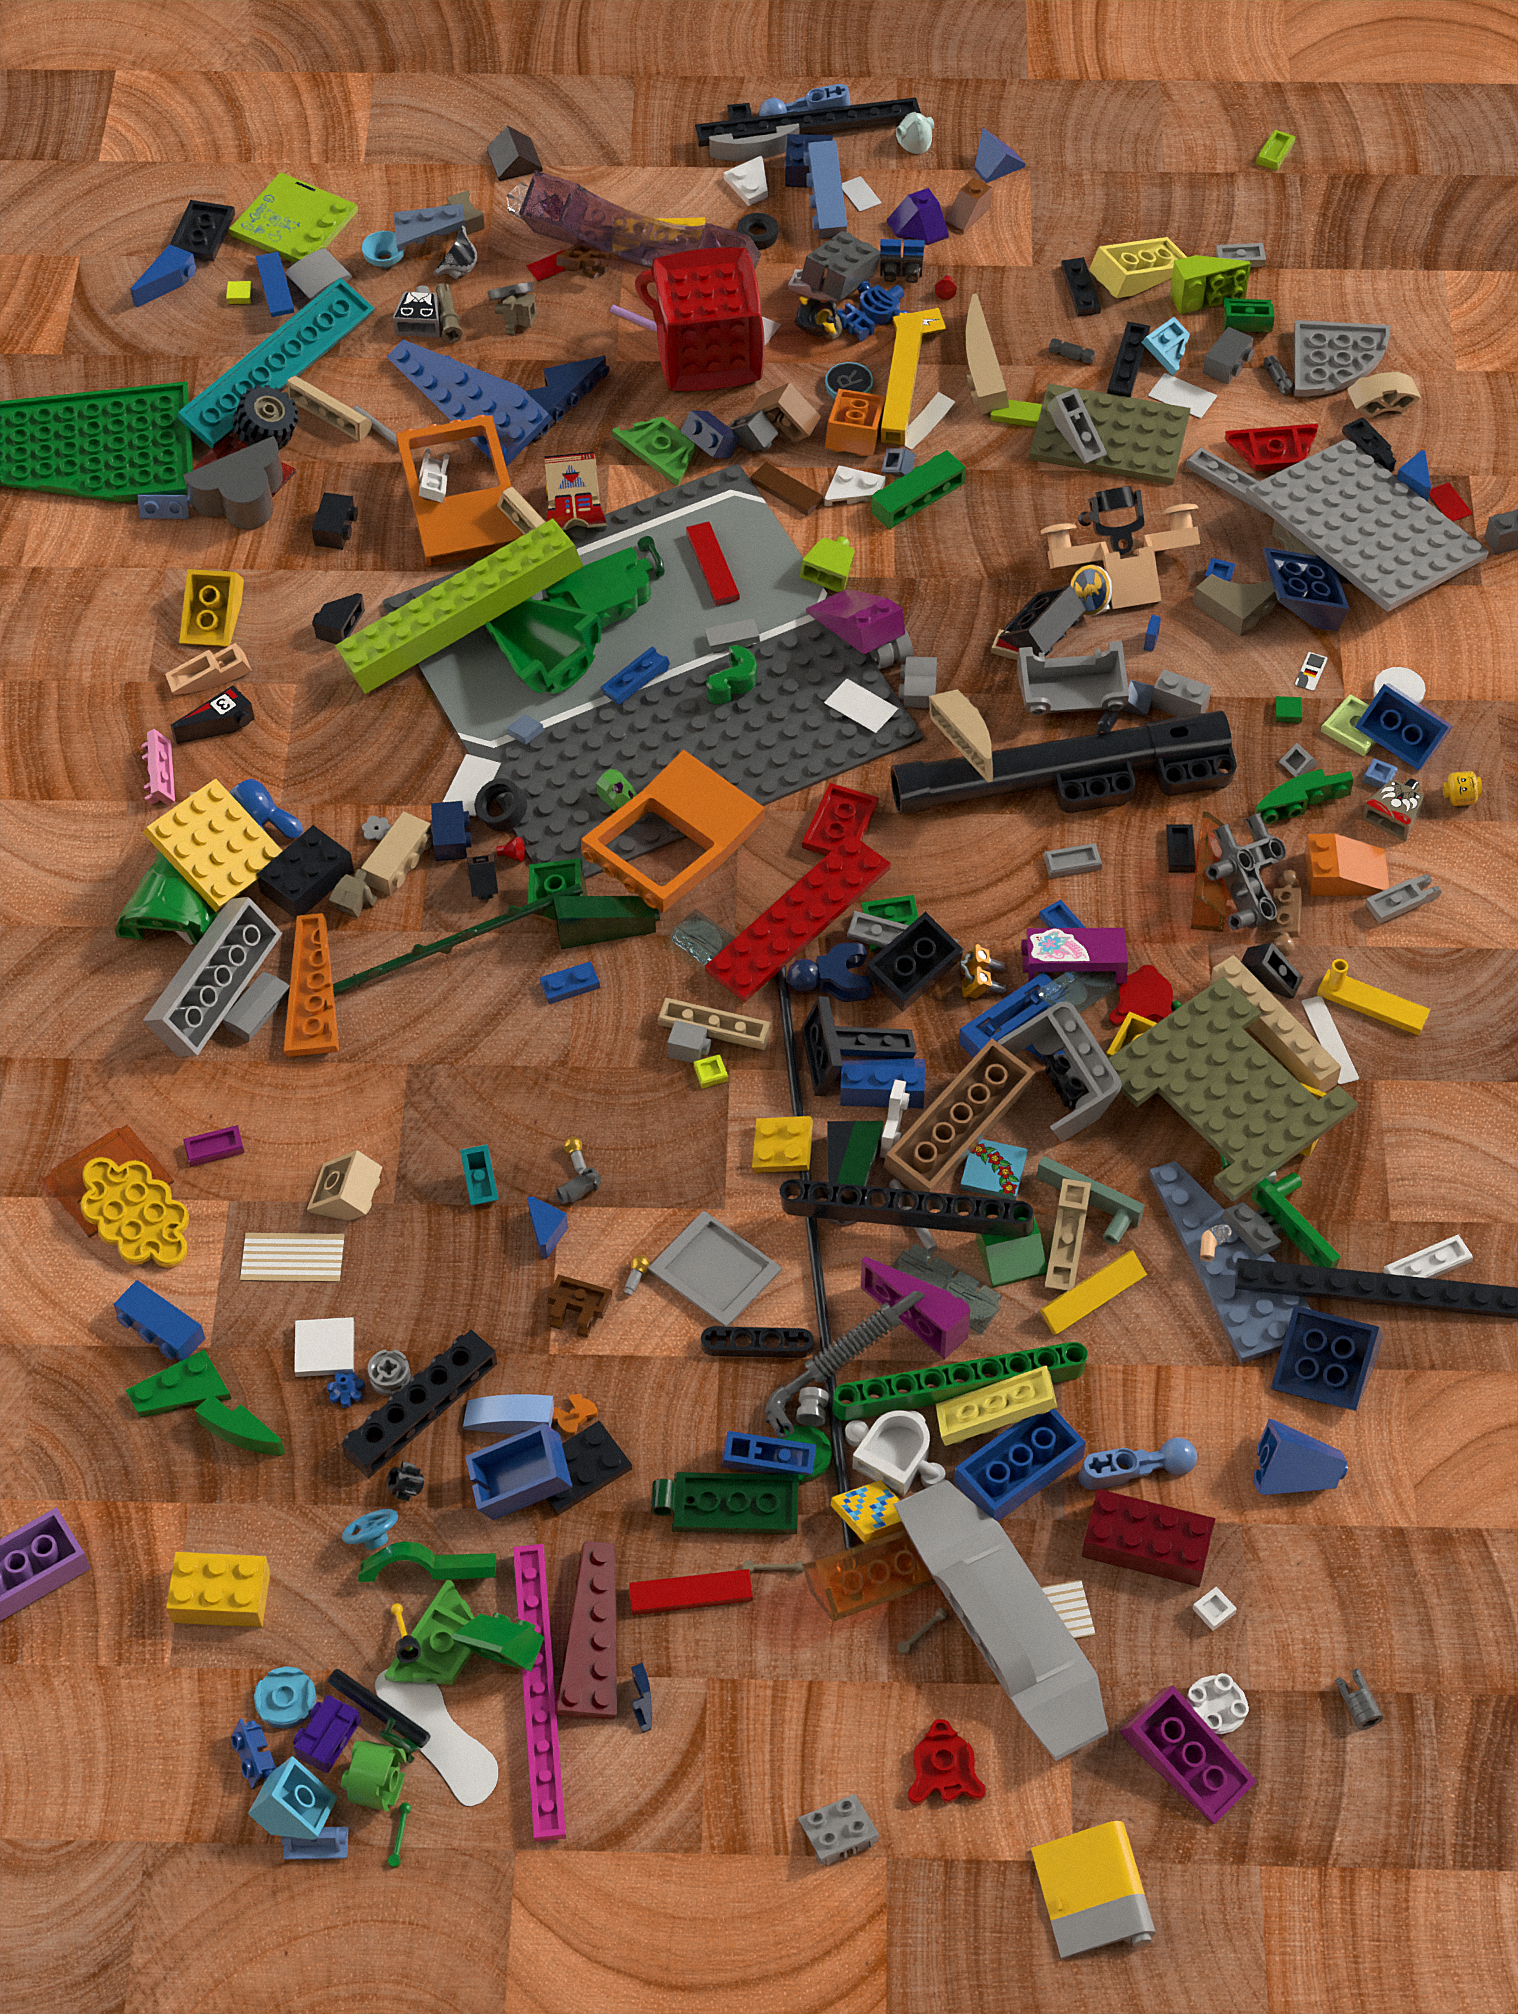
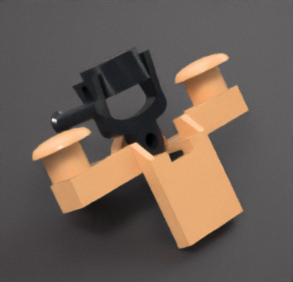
M1132 486L1095 492L1096 497L1088 499L1090 512H1082L1079 515L1078 521L1082 526H1089L1093 522L1095 534L1108 537L1104 542L1071 547L1069 530L1077 529V526L1071 523L1055 524L1041 530V535L1047 534L1050 569L1103 561L1104 569L1112 585L1111 609L1162 601L1154 552L1200 544L1198 526L1193 527L1190 512L1199 508L1196 504L1187 503L1164 509L1162 515H1169L1171 531L1143 535L1144 548H1141L1139 541L1132 535V532L1140 530L1145 524L1141 490L1133 492ZM1135 507L1136 520L1131 524L1121 527H1106L1100 523L1099 513ZM1119 541L1123 543L1122 549L1118 545ZM1137 555L1136 557L1120 559L1121 557Z

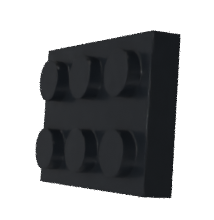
M190 200L170 245L193 253L195 259L214 262L235 216V208L233 206Z
M600 1420L562 1443L572 1488L548 1497L546 1500L557 1516L632 1470L631 1462Z

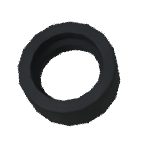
M497 778L486 783L477 793L474 803L475 813L489 828L495 831H505L521 822L526 814L527 799L514 782L506 778ZM512 793L513 801L508 811L503 815L491 817L488 811L492 801L500 794Z

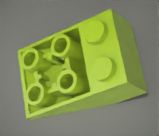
M1199 255L1174 260L1170 296L1179 313L1184 314L1223 304L1224 298H1246L1251 263L1244 260Z

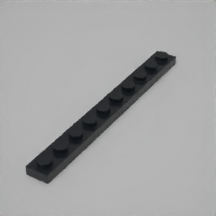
M914 97L695 124V135L698 146L703 147L709 146V136L731 133L733 139L774 134L776 133V127L799 124V134H809L902 122L907 114L912 112L921 114L917 99Z
M1237 1258L1235 1266V1289L1518 1319L1517 1287Z

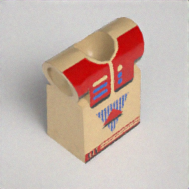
M594 452L544 456L549 501L546 522L554 519L562 530H567L576 525L587 528L608 526L599 500Z

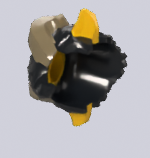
M812 297L809 299L799 298L801 304L797 309V317L794 321L796 323L795 326L815 337L837 339L841 335L842 324L837 315L836 303L833 300L824 303Z

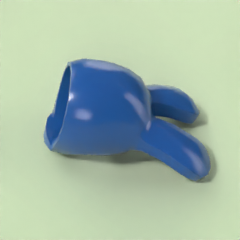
M247 779L237 784L229 792L262 829L263 826L270 822L288 839H297L302 834L303 826L301 822L293 815L278 808L269 791L261 782L255 779Z

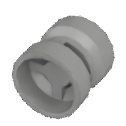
M816 1387L801 1389L799 1394L801 1406L797 1409L796 1420L805 1426L818 1427L824 1425L826 1419L824 1407L828 1404V1393Z

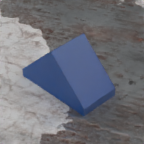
M1421 450L1398 470L1397 480L1406 484L1428 502L1431 482L1426 452Z
M533 1196L528 1197L529 1214L541 1258L546 1259L568 1229L567 1213Z

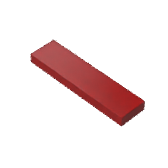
M710 521L686 527L687 537L715 605L740 600L739 591Z
M749 1569L629 1583L632 1615L753 1601Z

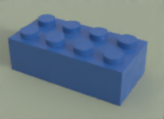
M1051 1409L1047 1413L1036 1414L1015 1423L955 1468L954 1483L968 1499L999 1522L1084 1458L1086 1442L1055 1409Z

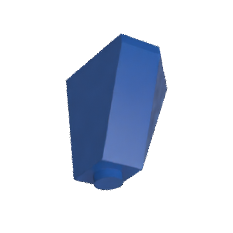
M1269 1418L1257 1447V1455L1260 1456V1470L1256 1469L1254 1471L1253 1483L1258 1492L1263 1495L1334 1489L1337 1487L1339 1480L1344 1479L1348 1464L1340 1450Z

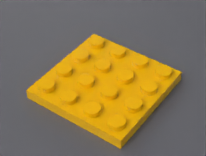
M214 779L151 823L142 832L215 912L226 905L229 899H234L258 881L259 877L256 873L282 852L280 847L217 779Z

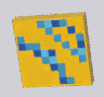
M882 1480L831 1498L832 1508L863 1542L904 1528L893 1505L900 1500Z

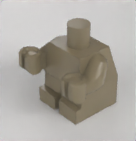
M518 294L507 296L502 304L495 305V313L503 314L504 322H508L505 326L506 334H515L518 325L531 328L537 316L535 295Z
M357 869L354 877L346 874L339 880L329 898L335 909L359 918L364 903L374 907L377 897L371 893L370 888L364 881L367 875L366 872Z

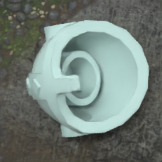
M912 112L907 114L896 128L898 142L910 153L923 154L931 146L934 121L931 117L926 118L920 113Z

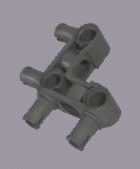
M1260 813L1244 820L1254 840L1251 844L1242 847L1237 845L1229 824L1213 830L1222 853H1220L1221 859L1219 862L1211 864L1206 868V876L1212 881L1223 878L1238 910L1237 913L1228 917L1227 922L1232 930L1243 927L1254 929L1273 920L1277 915L1276 906L1272 901L1269 891H1266L1259 872L1285 858L1286 848L1279 838L1269 834Z

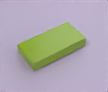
M1274 130L1257 156L1256 164L1277 171L1294 145L1296 137Z
M1008 399L1009 407L993 409L991 411L990 421L1037 427L1042 404Z

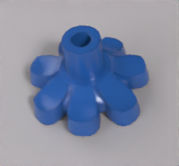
M338 1372L335 1374L336 1382H331L327 1385V1392L330 1393V1402L337 1403L341 1400L343 1408L351 1406L350 1399L355 1402L363 1399L361 1392L358 1390H363L365 1383L362 1379H358V1376L353 1372H350L348 1375Z

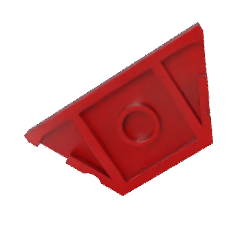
M1315 423L1225 431L1224 438L1255 472L1283 470L1308 458L1319 425Z

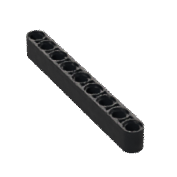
M799 1179L784 1181L779 1189L782 1209L787 1214L793 1216L1018 1238L1027 1237L1034 1230V1210L1032 1206L1027 1202L1018 1200ZM790 1196H798L795 1199H789ZM820 1198L826 1199V1200L823 1201V1202H818V1201H816V1200H818V1199H820ZM848 1201H854V1202H855V1203H853V1204H844L845 1202H848ZM875 1204H883L881 1207H873ZM907 1206H908V1207H912V1208L909 1209V1210H903V1209H901V1208L907 1207ZM933 1209H938V1210H940V1211L937 1212V1213H932V1212H930V1211L933 1210ZM961 1212L969 1213L968 1215L964 1216L959 1215V1213ZM989 1215H996V1216H998V1217H996V1218H988L987 1216H989ZM1026 1218L1024 1221H1017L1016 1219Z

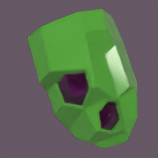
M609 769L601 775L596 783L597 794L614 811L620 809L637 795L633 786L616 769Z

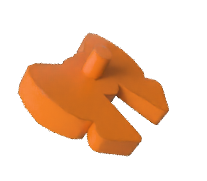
M581 1394L568 1396L569 1401L574 1407L569 1413L554 1407L553 1421H557L560 1430L570 1437L576 1434L578 1427L585 1423L588 1418L598 1416L595 1404L588 1399L582 1398Z

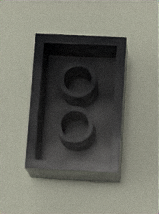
M312 825L256 875L259 877L260 892L297 920V916L305 915L334 890L342 877L346 874L351 875L354 872L351 853L316 826Z
M925 911L866 964L865 975L904 1012L962 959L963 948Z

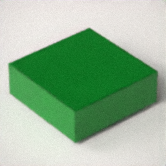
M1276 696L1275 722L1301 723L1302 697Z

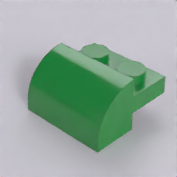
M1224 298L1223 331L1230 327L1239 332L1272 333L1275 316L1274 305L1271 300Z

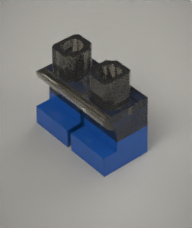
M880 239V276H883L885 282H894L896 277H906L905 281L908 283L918 282L919 277H922L925 240H904L903 258H901L900 239Z

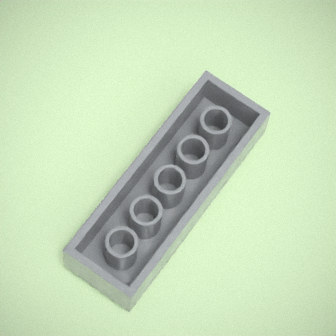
M249 897L229 899L143 1021L178 1057L197 1056L283 933Z

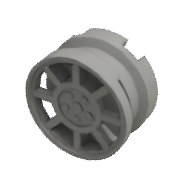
M385 1349L377 1352L369 1361L368 1374L371 1386L377 1393L383 1396H391L397 1391L400 1392L409 1384L411 1380L409 1364L405 1355L400 1351H386ZM399 1386H401L400 1389L393 1391V1389L398 1388Z

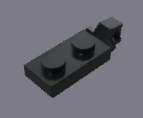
M1364 417L1343 426L1342 433L1366 455L1371 456L1375 463L1378 462L1390 472L1395 471L1396 459L1391 451L1392 446Z

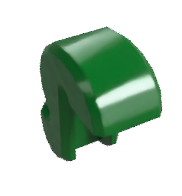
M738 645L729 646V661L732 667L708 676L706 685L707 698L710 702L714 704L728 703L731 700V693L743 694L755 687L757 682V663L754 655L745 647Z

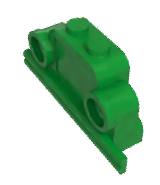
M629 547L584 565L542 590L543 599L540 601L559 603L563 606L592 611L599 615L601 628H604L611 623L629 618L638 611V606L644 605L650 600L651 589L647 572L652 571L653 567L647 558L638 560L634 549Z

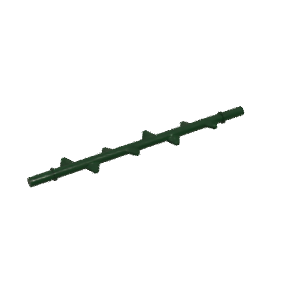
M580 883L556 893L551 892V895L522 907L511 905L505 914L427 946L416 944L410 953L361 973H354L353 976L334 983L333 993L336 995L355 986L360 987V984L438 952L449 954L455 945L528 915L536 914L542 916L548 907L554 905L553 897L582 894L583 891Z

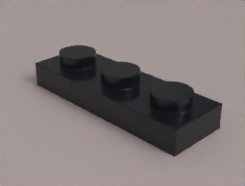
M1084 257L1062 260L1061 270L1077 317L1100 314L1101 305Z

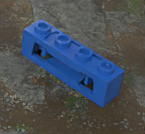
M1043 972L960 1028L959 1044L974 1058L991 1038L997 1042L1047 1010L1051 1002L1056 1004L1063 1002L1065 995L1059 998L1062 990Z

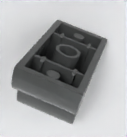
M274 436L184 474L183 477L192 507L198 513L209 517L225 514L227 520L232 525L241 529H255L264 525L273 513L274 506L271 494L280 487L283 481V470L278 445Z

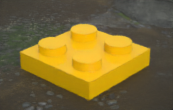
M811 1116L756 1118L752 1160L754 1173L809 1171L813 1129Z

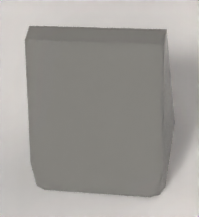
M1298 743L1279 761L1295 777L1307 773L1319 764Z

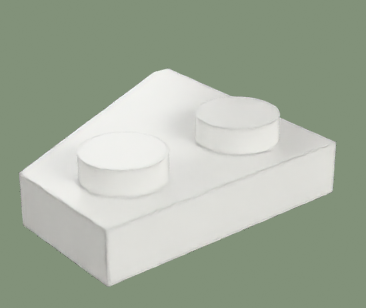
M838 466L825 496L824 506H832V502L846 500L847 504L860 501L871 502V496L877 490L883 489L885 476Z

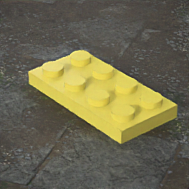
M1047 1366L936 1404L941 1438L945 1446L961 1443L967 1438L982 1433L986 1434L996 1428L1015 1424L1022 1419L1036 1414H1044L1051 1409L1057 1408L1052 1380Z

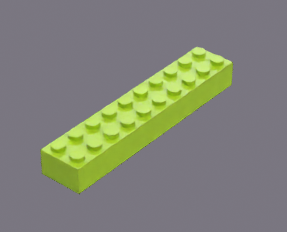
M551 519L397 610L390 612L361 631L344 639L335 647L345 667L366 694L583 567V563L574 543L555 520Z

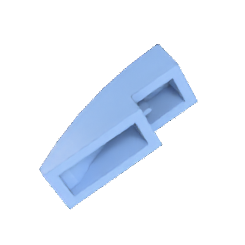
M513 1394L468 1400L463 1429L517 1435L522 1433V1430L527 1431L543 1423L551 1427L554 1411L553 1396Z

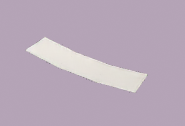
M938 392L908 426L904 446L912 450L937 425L955 401Z

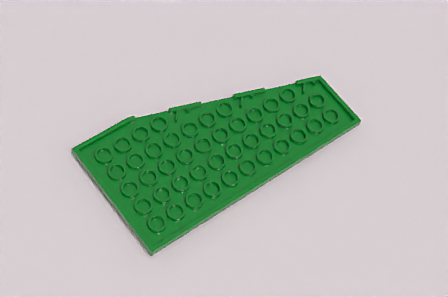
M188 382L0 401V486L115 502L138 501V495H188L183 475L194 470L191 430L177 418L178 412L190 403Z

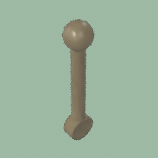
M746 1560L743 1563V1570L749 1569L750 1573L754 1572V1570H795L798 1573H802L806 1569V1564L803 1561H797L795 1564H754L753 1561Z
M938 1608L935 1616L907 1641L899 1642L897 1646L898 1652L906 1655L910 1651V1646L938 1620L946 1618L947 1611L944 1608Z

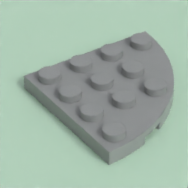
M1295 320L1294 396L1309 397L1333 393L1355 384L1362 377H1366L1377 367L1386 352L1391 325Z

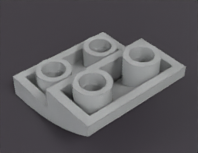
M325 248L305 256L285 271L286 275L311 301L340 277L345 282L352 277Z

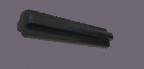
M1107 709L1097 722L1098 727L1096 731L1098 733L1103 731L1107 735L1117 722L1116 717L1119 712H1112Z

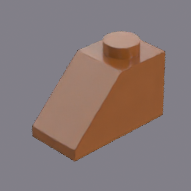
M973 177L959 190L947 215L945 224L964 234L991 208L992 187Z

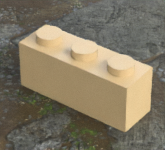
M403 811L361 867V870L367 873L364 879L365 883L390 896L396 888H400L404 883L407 873L418 864L421 854L432 845L431 824Z

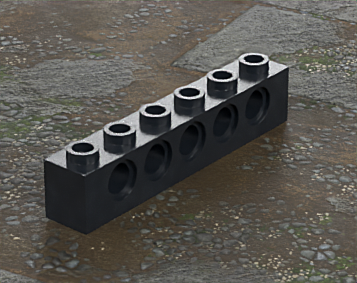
M472 1329L465 1335L458 1336L445 1353L434 1357L428 1368L422 1373L415 1374L403 1390L392 1394L386 1405L379 1411L372 1412L360 1428L352 1430L346 1435L343 1443H341L344 1456L369 1479L497 1365L495 1350ZM460 1361H465V1362H467V1363H466L465 1365H463V1366H457V1365H455L456 1363H458V1362H460ZM438 1380L446 1381L441 1385L434 1384ZM417 1399H423V1400H424V1401H423L422 1403H420V1404H413V1403H412L413 1401H415V1400H417ZM395 1418L403 1419L399 1423H391ZM372 1438H381L378 1442H369V1440Z

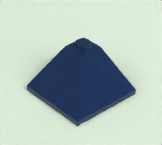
M1264 547L1262 552L1278 601L1314 628L1338 631L1349 611V606L1337 570L1320 556Z
M1294 1305L1271 1390L1357 1412L1376 1364L1383 1339L1380 1327Z

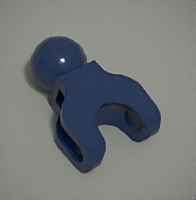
M860 943L838 944L827 955L817 956L816 963L811 959L795 960L787 971V979L790 986L798 992H810L817 987L818 993H829L842 1002L866 1000L874 992L873 984L869 977L854 975L848 971L855 967H861L867 958L866 948Z

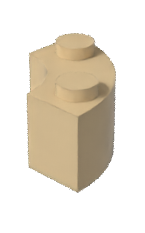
M1400 372L1375 374L1367 378L1362 377L1355 384L1347 388L1355 409L1368 418H1372L1385 411L1403 413L1421 399L1413 378Z

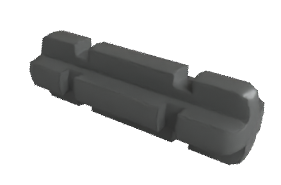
M1053 338L1049 344L1050 352L1055 354L1060 352L1062 356L1078 361L1082 359V362L1091 364L1095 357V351L1086 348L1084 350L1082 346L1066 341L1062 343V340Z
M1274 355L1265 357L1263 365L1269 371L1268 373L1283 395L1292 393L1294 385L1288 379L1289 377L1279 364L1277 358Z

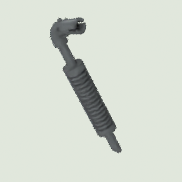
M913 1291L892 1307L888 1302L880 1306V1311L876 1309V1314L873 1312L870 1314L872 1317L867 1316L866 1321L864 1319L861 1320V1325L859 1323L856 1324L857 1328L852 1327L853 1331L848 1330L847 1335L845 1333L842 1334L843 1338L838 1337V1342L834 1340L833 1346L829 1344V1349L825 1347L823 1349L824 1352H819V1356L817 1354L814 1355V1360L810 1358L804 1364L808 1370L785 1387L781 1385L769 1397L765 1408L767 1416L765 1421L772 1425L777 1437L782 1439L788 1437L784 1431L785 1428L790 1435L794 1431L792 1423L784 1413L786 1411L784 1406L793 1399L792 1395L814 1379L821 1384L827 1379V1375L828 1377L832 1376L831 1372L836 1373V1368L840 1370V1365L844 1367L846 1365L845 1362H850V1358L855 1359V1354L857 1356L860 1355L859 1351L863 1353L865 1351L864 1347L868 1349V1344L873 1345L874 1340L876 1342L879 1341L878 1337L883 1338V1333L885 1335L888 1334L887 1330L891 1332L893 1326L896 1328L902 1324L899 1316L922 1300L925 1294Z

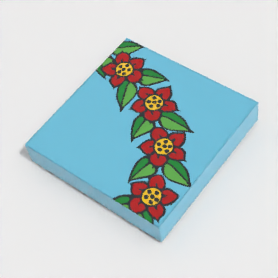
M982 1139L968 1155L960 1189L1008 1200H1016L1028 1149Z

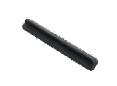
M335 1669L329 1676L328 1682L330 1685L385 1724H387L389 1718L395 1719V1725L392 1729L414 1742L419 1748H423L430 1740L431 1736L428 1731L340 1669Z

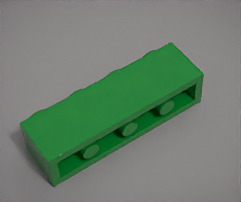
M948 450L935 455L928 462L915 467L911 472L901 478H897L890 485L877 490L871 496V513L890 530L965 484L966 467Z

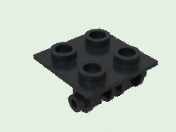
M1066 1054L1045 1055V1072L1051 1079L1053 1087L1056 1088L1057 1094H1061L1060 1097L1063 1105L1068 1107L1069 1110L1075 1109L1077 1101L1089 1093L1088 1089Z

